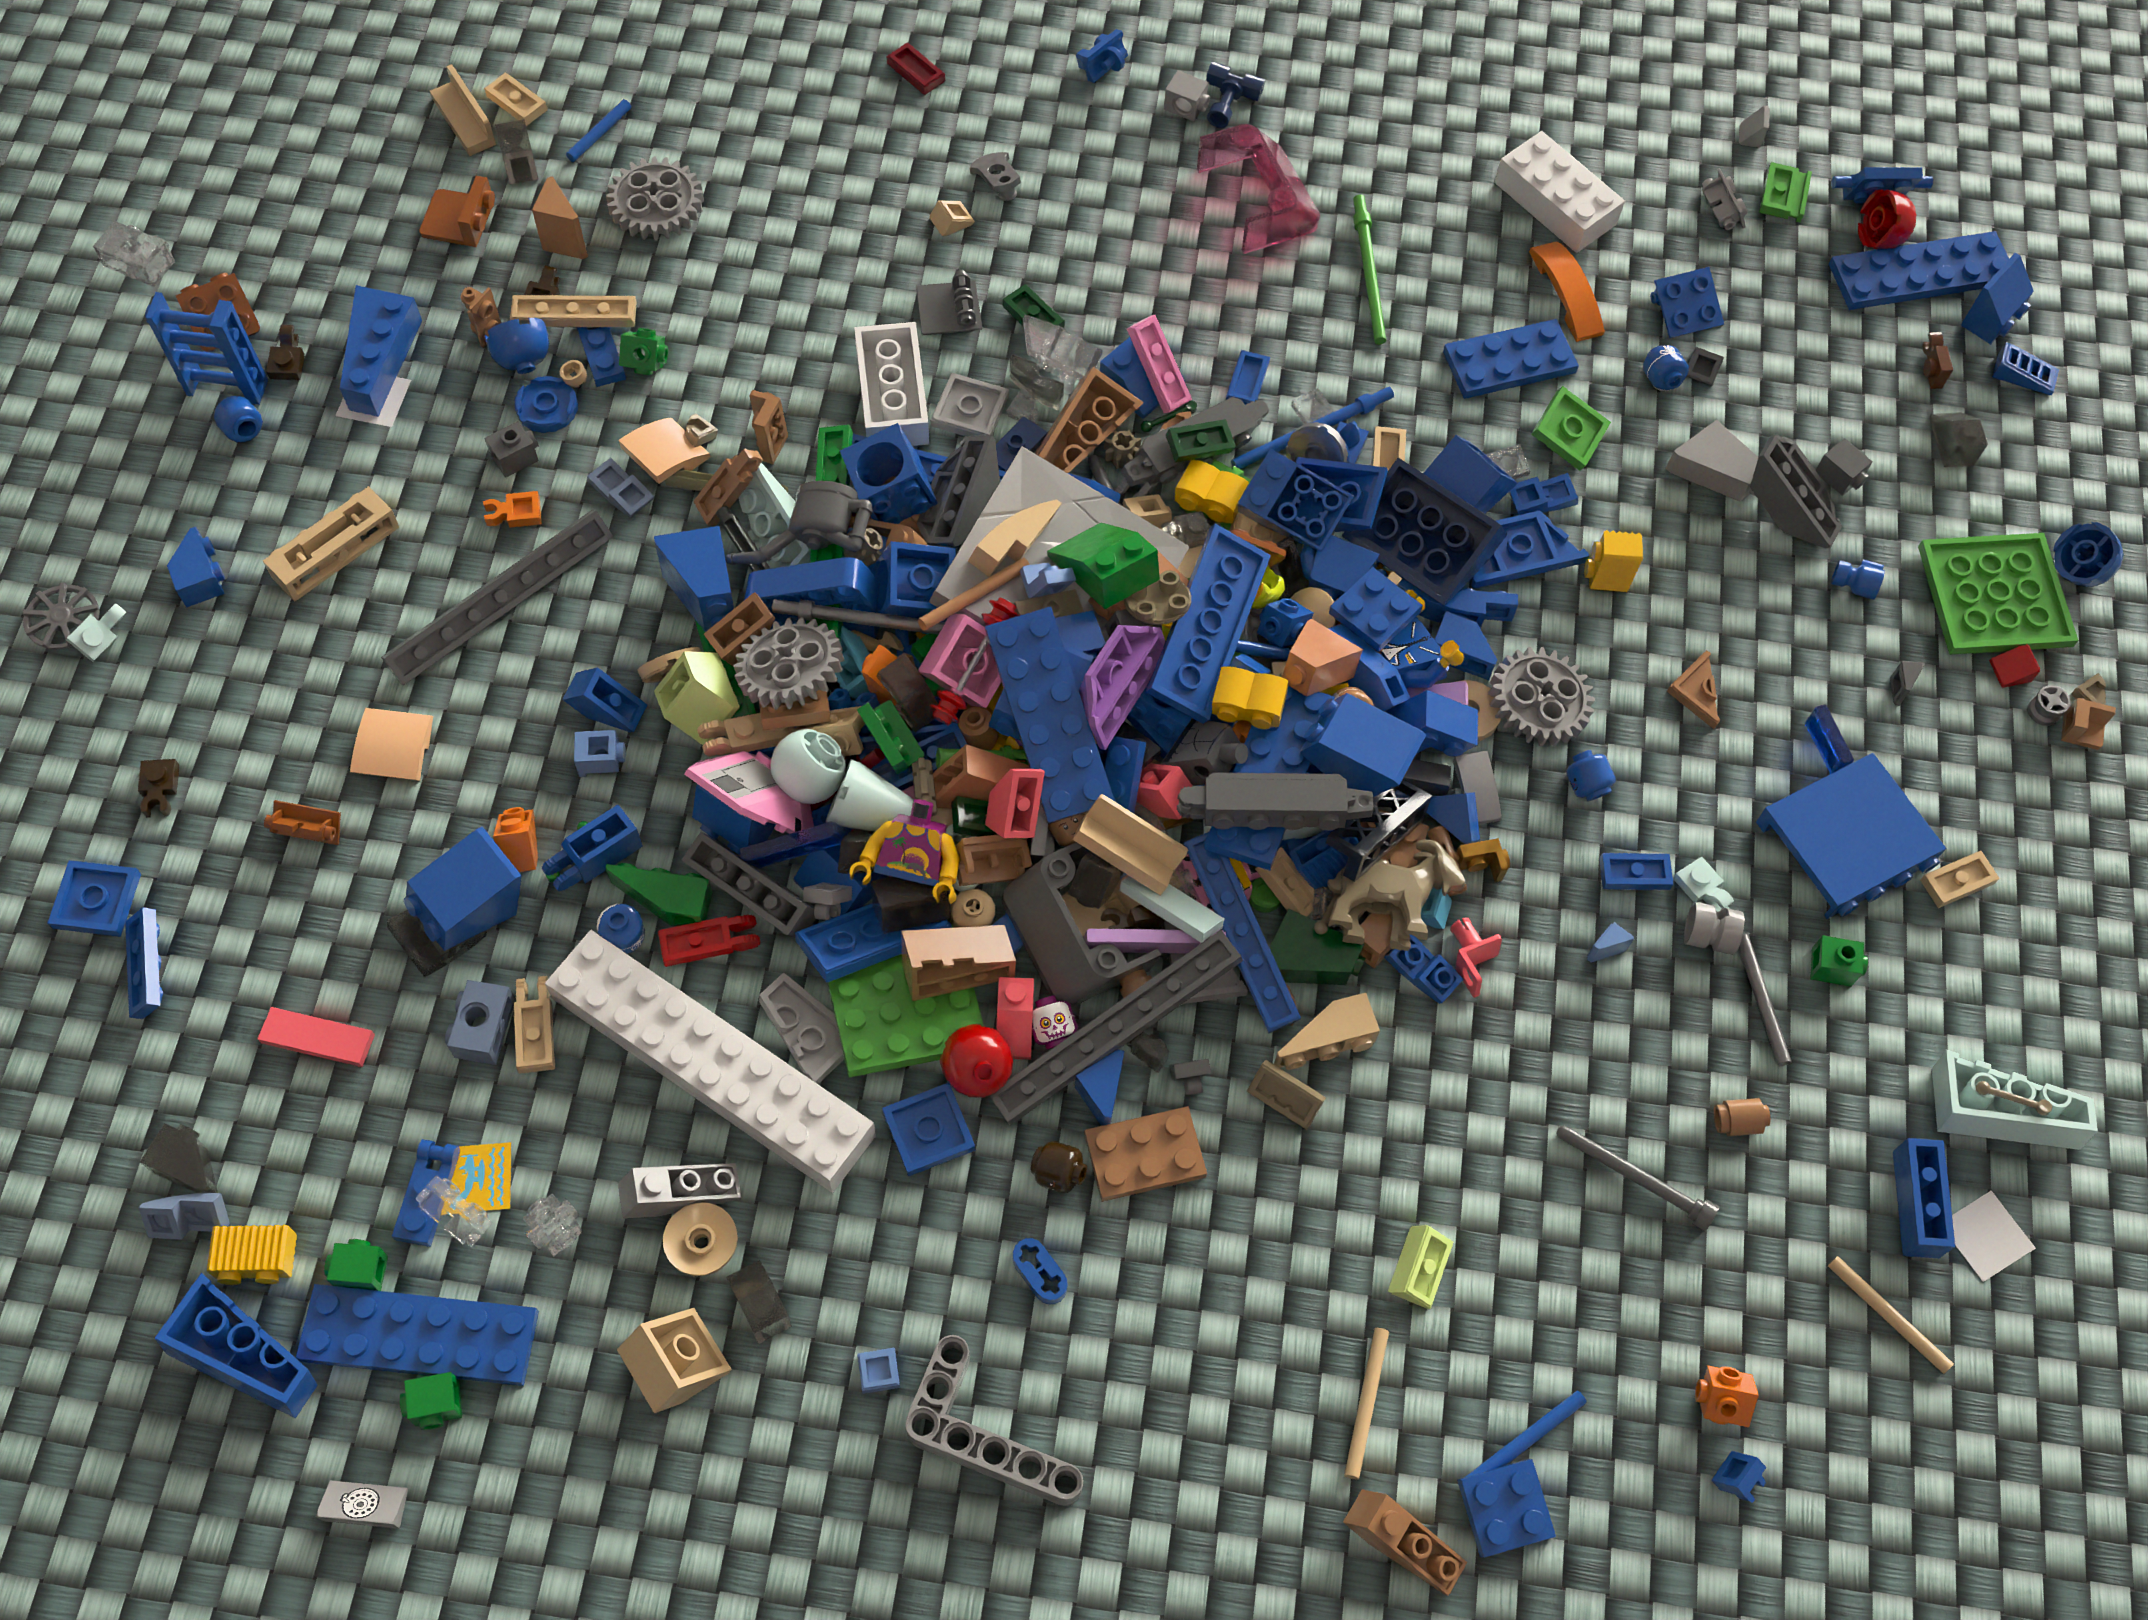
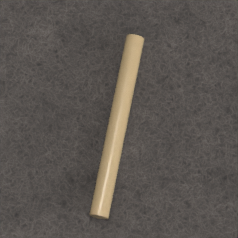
M1837 1256L1828 1265L1837 1276L1939 1371L1944 1374L1953 1366L1954 1363L1840 1257Z
M1383 1328L1374 1329L1344 1476L1350 1479L1359 1480L1389 1336V1331Z

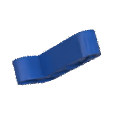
M843 557L751 572L748 576L745 599L754 592L757 593L771 613H773L772 604L774 599L800 602L801 599L814 601L815 605L822 606L841 604L844 609L876 613L880 583L861 560Z

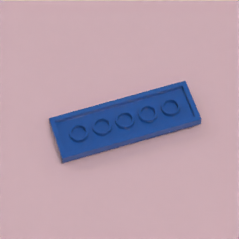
M1996 231L1903 245L1891 249H1878L1833 256L1829 262V267L1848 309L1854 310L1982 289L2009 260V257Z
M1216 523L1209 529L1187 585L1191 593V606L1183 617L1172 623L1146 693L1202 724L1210 719L1212 701L1221 667L1230 666L1271 555Z
M1051 606L985 626L986 635L1030 769H1042L1045 771L1040 801L1047 823L1051 824L1087 813L1101 794L1115 801Z
M1288 685L1279 727L1259 729L1252 725L1244 743L1248 748V758L1245 763L1236 764L1233 773L1307 774L1311 762L1300 753L1301 748L1306 742L1304 735L1313 724L1317 723L1321 716L1318 714L1321 706L1330 698L1335 700V697L1322 692L1306 697ZM1211 826L1204 849L1271 871L1286 828L1267 827L1255 830L1249 827H1231L1229 829H1217Z
M314 1284L296 1359L304 1363L425 1376L452 1372L457 1379L524 1386L539 1311L534 1307Z

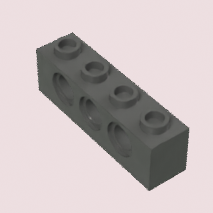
M700 832L681 860L788 936L795 938V932L810 927L815 921V907L803 901V898L740 854L732 851L727 845L713 836Z

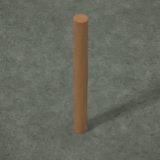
M1026 558L1019 559L919 618L918 624L923 631L928 630L1021 575L1020 569L1023 566L1030 565Z

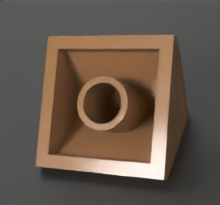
M553 176L548 177L532 209L542 249L579 259L587 258L588 255L579 218Z

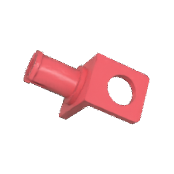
M1462 918L1464 926L1459 919L1450 928V931L1455 935L1462 947L1458 950L1455 969L1463 978V982L1473 998L1480 994L1482 978L1474 965L1497 957L1502 938L1497 934L1482 940L1471 924V920L1469 918Z

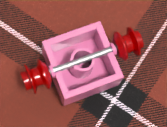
M1001 597L997 601L989 600L993 607L992 611L981 614L986 626L1019 616L1015 612L1017 607ZM953 614L948 617L918 672L946 689L937 691L941 699L939 704H930L929 707L934 710L932 716L935 719L950 726L952 721L960 722L956 714L958 710H967L965 702L971 706L987 708L1001 683V678L985 627L965 614Z

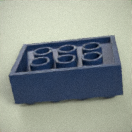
M1399 457L1388 470L1372 529L1344 531L1342 537L1349 542L1378 553V562L1443 606L1488 562L1507 536L1501 524Z

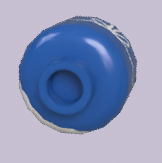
M1663 345L1650 350L1643 363V371L1654 388L1666 391L1675 389L1683 383L1688 375L1689 366L1676 347Z
M614 904L607 907L601 912L597 920L599 936L626 954L638 949L645 938V928L640 913L634 907L627 904Z

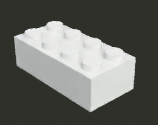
M1540 131L1501 158L1494 182L1576 253L1616 226L1625 204L1623 198L1543 131Z
M916 322L854 327L866 437L898 423L912 446L928 445L929 424Z

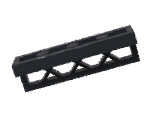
M1402 779L1400 785L1373 797L1372 817L1346 820L1345 828H1337L1332 831L1327 837L1326 844L1349 857L1343 876L1355 882L1421 824L1432 795ZM1399 790L1411 798H1396L1395 792ZM1378 807H1390L1393 813L1379 812ZM1360 822H1374L1376 828L1361 827ZM1342 837L1357 838L1358 844L1354 846L1342 839Z

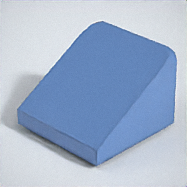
M1615 922L1611 923L1593 945L1587 955V960L1594 962L1623 953L1628 950L1634 937Z

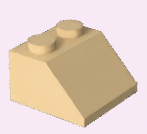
M695 1308L640 1324L617 1349L654 1413L682 1404L732 1370Z

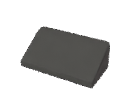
M1413 759L1403 779L1428 794L1437 796L1447 795L1451 782V766Z

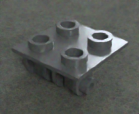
M956 271L951 283L916 286L922 335L982 330L976 281H970V276L966 274V271Z

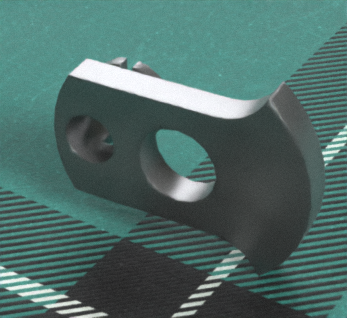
M996 152L984 155L971 164L969 167L970 174L980 175L994 193L998 192L1000 200L1009 201L1017 196L1015 187L1021 183L1017 172L1007 162L1009 160V153ZM997 170L1003 171L1000 174H991L992 172Z

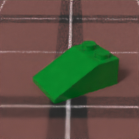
M1101 522L1047 551V556L1061 569H1073L1076 578L1075 582L1104 610L1160 580L1158 550L1138 532Z

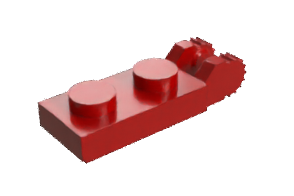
M752 914L731 918L724 916L659 930L658 935L664 966L668 967L734 953V950L746 951L758 947L761 942L760 937L756 934L732 938L730 931L740 932L752 929L757 924L756 917Z

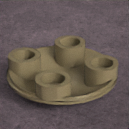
M1171 570L1164 571L1159 574L1160 580L1125 598L1124 604L1127 611L1134 618L1149 624H1167L1183 617L1191 606V593L1188 587L1180 581L1178 573Z

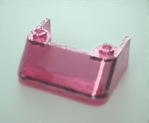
M1250 124L1237 125L1200 137L1197 160L1198 173L1252 158L1271 191L1267 201L1270 211L1246 218L1241 249L1243 254L1310 234L1318 228L1320 213L1283 148L1277 142Z

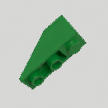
M628 863L606 865L608 877L614 886L667 924L681 926L706 920L712 897V889L709 880L705 879L702 875L696 873H687L685 875L671 874V872L662 868L644 870Z

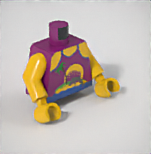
M915 799L913 800L910 816L899 814L893 821L884 822L868 839L859 857L861 862H856L851 866L850 879L854 878L855 872L859 870L865 871L867 875L862 883L867 885L871 880L870 867L875 866V873L934 886L933 896L937 903H939V896L943 891H950L949 902L950 904L954 903L957 897L952 885L956 883L960 856L953 838L946 833V825L931 821L934 804L926 800Z

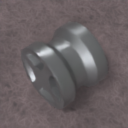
M2045 686L2030 701L2028 714L2033 721L2042 726L2054 725L2069 709L2071 704L2070 697L2066 691L2058 686Z

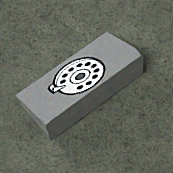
M330 1480L316 1517L326 1522L400 1529L408 1488Z

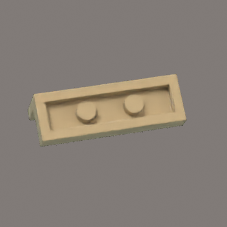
M453 65L446 66L451 82L430 90L432 100L469 156L495 146L496 143L487 116Z
M1103 794L1098 797L1082 818L1072 839L1160 896L1168 887L1173 871L1188 852L1185 846Z

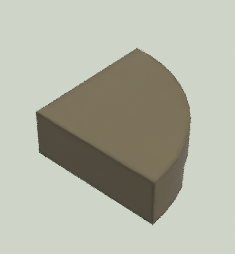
M696 413L690 416L685 430L688 441L694 447L716 439L718 433L716 427Z
M2097 673L2075 688L2071 694L2075 699L2081 698L2105 705L2106 683L2102 676Z

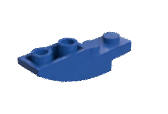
M1403 578L1398 585L1405 592L1413 590L1417 597L1420 596L1424 600L1425 608L1418 614L1419 616L1439 623L1442 622L1447 611L1453 614H1461L1469 620L1477 622L1481 629L1484 620L1512 622L1518 607V594L1504 591L1484 592L1465 588L1461 589L1443 606Z

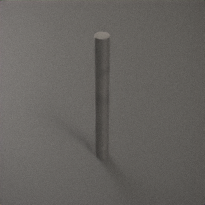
M1743 934L1738 949L1778 1066H1785L1792 1063L1749 934Z

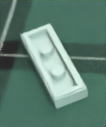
M1130 876L1121 881L1119 891L1201 943L1223 927V917L1168 884V887L1160 896Z

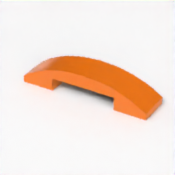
M1557 241L1530 248L1529 253L1540 274L1547 273L1567 311L1564 320L1575 341L1579 342L1604 335L1605 330L1597 301L1583 270L1573 255Z

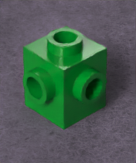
M638 328L637 332L629 331L622 334L620 339L619 366L634 368V372L637 374L652 375L653 371L662 368L663 364L667 362L669 350L668 346L665 345V336H658L655 330Z

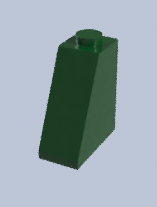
M1288 909L1269 947L1285 983L1346 985L1351 974L1358 977L1366 960L1365 957L1360 956L1364 944L1343 942V933L1330 927L1327 928L1326 933L1317 934L1314 930V925L1317 921Z

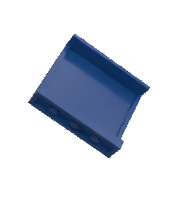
M1874 753L1771 804L1764 809L1756 821L1763 833L1772 828L1775 830L1831 906L1824 915L1826 919L1838 913L1841 917L1848 915L1858 908L1859 902L1867 899L1868 902L1878 899L1886 892L1885 888L1891 885L1898 888L1906 884L1913 878L1912 874L1919 870L1922 874L1929 872L1940 863L1938 858L1946 850L1944 844Z

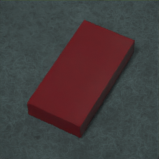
M908 42L886 56L887 64L923 95H926L946 81L945 73Z

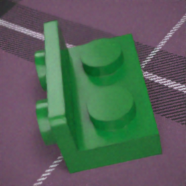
M888 700L875 709H872L868 702L857 709L896 774L912 766L913 763L918 761V758L925 757L924 752L892 701Z

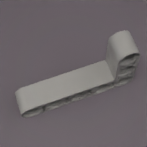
M956 1335L942 1338L936 1345L906 1418L905 1425L910 1442L922 1450L1058 1505L1068 1506L1078 1501L1083 1487V1476L1078 1468L949 1415L968 1369L970 1355L968 1344L963 1338ZM954 1348L961 1351L963 1354L962 1359L955 1364L945 1362L942 1355L948 1349ZM938 1383L945 1385L949 1391L943 1399H932L927 1394L932 1385ZM927 1419L931 1421L934 1425L932 1432L925 1436L914 1433L913 1426L918 1420ZM957 1433L966 1435L969 1439V1444L963 1450L952 1449L948 1445V1440L952 1435ZM996 1447L1001 1449L1005 1454L1004 1460L996 1465L987 1463L983 1455L989 1448ZM1025 1462H1034L1039 1466L1041 1472L1035 1479H1025L1019 1473L1020 1466ZM1062 1476H1069L1075 1481L1076 1489L1072 1493L1063 1494L1056 1489V1480Z

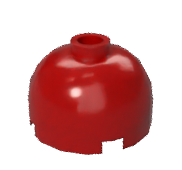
M1889 189L1876 190L1862 206L1860 213L1865 215L1863 224L1858 223V234L1860 241L1866 247L1878 250L1901 246L1909 239L1915 229L1917 219L1915 205L1907 195Z
M970 1024L956 1030L945 1042L946 1047L940 1057V1065L944 1077L957 1092L968 1097L984 1098L995 1094L1006 1085L1012 1074L1013 1057L1009 1044L998 1030L982 1027L980 1024Z

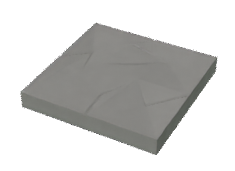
M1022 446L929 602L936 607H940L989 578L968 562L976 546L991 530L1007 518L1034 505L1056 499L1062 503L1050 523L1022 557L1026 558L1030 565L1049 563L1051 566H1057L1047 556V551L1101 522L1138 532L1176 569L1180 566L1189 546ZM1007 555L992 575L1016 561ZM1021 575L955 614H965L985 627L986 624L981 614L992 611L993 607L989 600L997 601L1001 597L1014 604L1015 601L1029 599ZM1074 581L1062 592L1076 589L1084 612L1094 611L1104 640L1107 642L1109 636L1105 625L1108 621L1095 612L1093 606L1088 602L1091 596Z

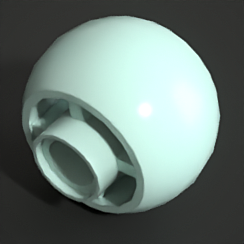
M811 729L798 730L787 735L778 743L771 758V774L776 784L789 797L803 804H815L827 800L839 789L846 772L845 760L837 742L827 734Z

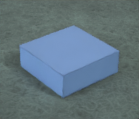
M895 1348L857 1354L863 1394L900 1388Z

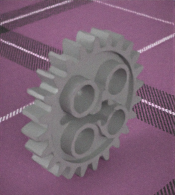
M656 156L652 158L651 163H647L644 158H641V165L637 166L630 162L631 170L628 171L620 168L621 177H612L613 184L607 186L609 194H606L609 214L612 215L614 224L619 223L621 231L629 229L632 237L638 232H641L642 240H645L648 234H653L654 240H658L659 234L662 233L669 239L670 231L680 235V227L683 226L690 229V220L697 221V212L703 211L702 202H704L701 182L697 180L696 173H690L688 165L680 168L678 160L670 165L668 157H665L662 163L657 162Z
M800 617L796 624H792L791 619L787 618L783 626H780L775 621L773 622V629L770 631L765 627L762 628L763 635L760 637L751 635L752 644H742L744 653L736 654L738 663L734 665L736 671L735 678L743 695L749 696L752 703L759 700L763 708L771 702L774 710H777L781 703H786L787 708L791 709L793 701L797 700L803 706L807 696L815 700L818 699L816 691L822 690L827 692L829 690L826 682L837 681L835 673L842 672L843 669L840 662L844 661L843 649L834 630L829 631L825 623L818 626L816 619H812L806 625L803 617Z
M1528 647L1524 654L1520 650H1516L1512 657L1507 655L1494 671V675L1489 682L1492 687L1488 695L1494 697L1490 706L1500 708L1495 717H1505L1507 721L1503 727L1506 729L1514 726L1516 728L1514 732L1515 737L1524 733L1526 734L1527 743H1530L1533 737L1538 740L1539 746H1543L1547 739H1549L1552 746H1556L1560 739L1566 744L1572 736L1576 738L1590 722V716L1594 712L1591 706L1595 698L1588 696L1593 686L1583 685L1588 676L1577 675L1576 671L1579 665L1568 666V656L1562 660L1557 659L1556 650L1550 656L1546 655L1544 647H1541L1537 654L1534 653L1531 647Z

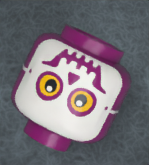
M1055 995L1035 1001L1037 1008L1033 1009L1032 1035L1036 1044L1045 1045L1046 1050H1050L1078 1031V1025L1071 1004L1068 1001H1057Z

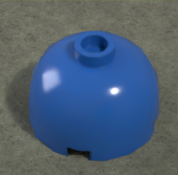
M528 318L530 324L521 325L519 319H514L490 328L488 330L489 337L485 335L484 338L492 359L499 366L507 370H517L518 374L534 371L536 369L535 365L544 360L549 348L548 331L542 319Z
M2098 522L2084 525L2079 523L2071 526L2060 535L2054 545L2055 569L2065 580L2075 585L2094 587L2104 584L2114 577L2121 567L2124 554L2120 540L2109 527Z

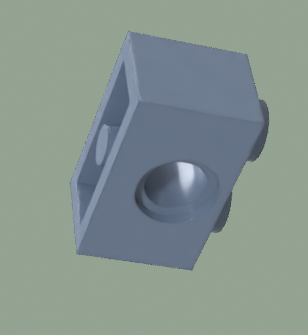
M467 980L464 991H460L456 999L455 1009L457 1015L454 1024H449L445 1035V1043L454 1058L496 1065L515 1002L509 987ZM486 1017L484 1023L480 1026H471V1023L476 1018Z

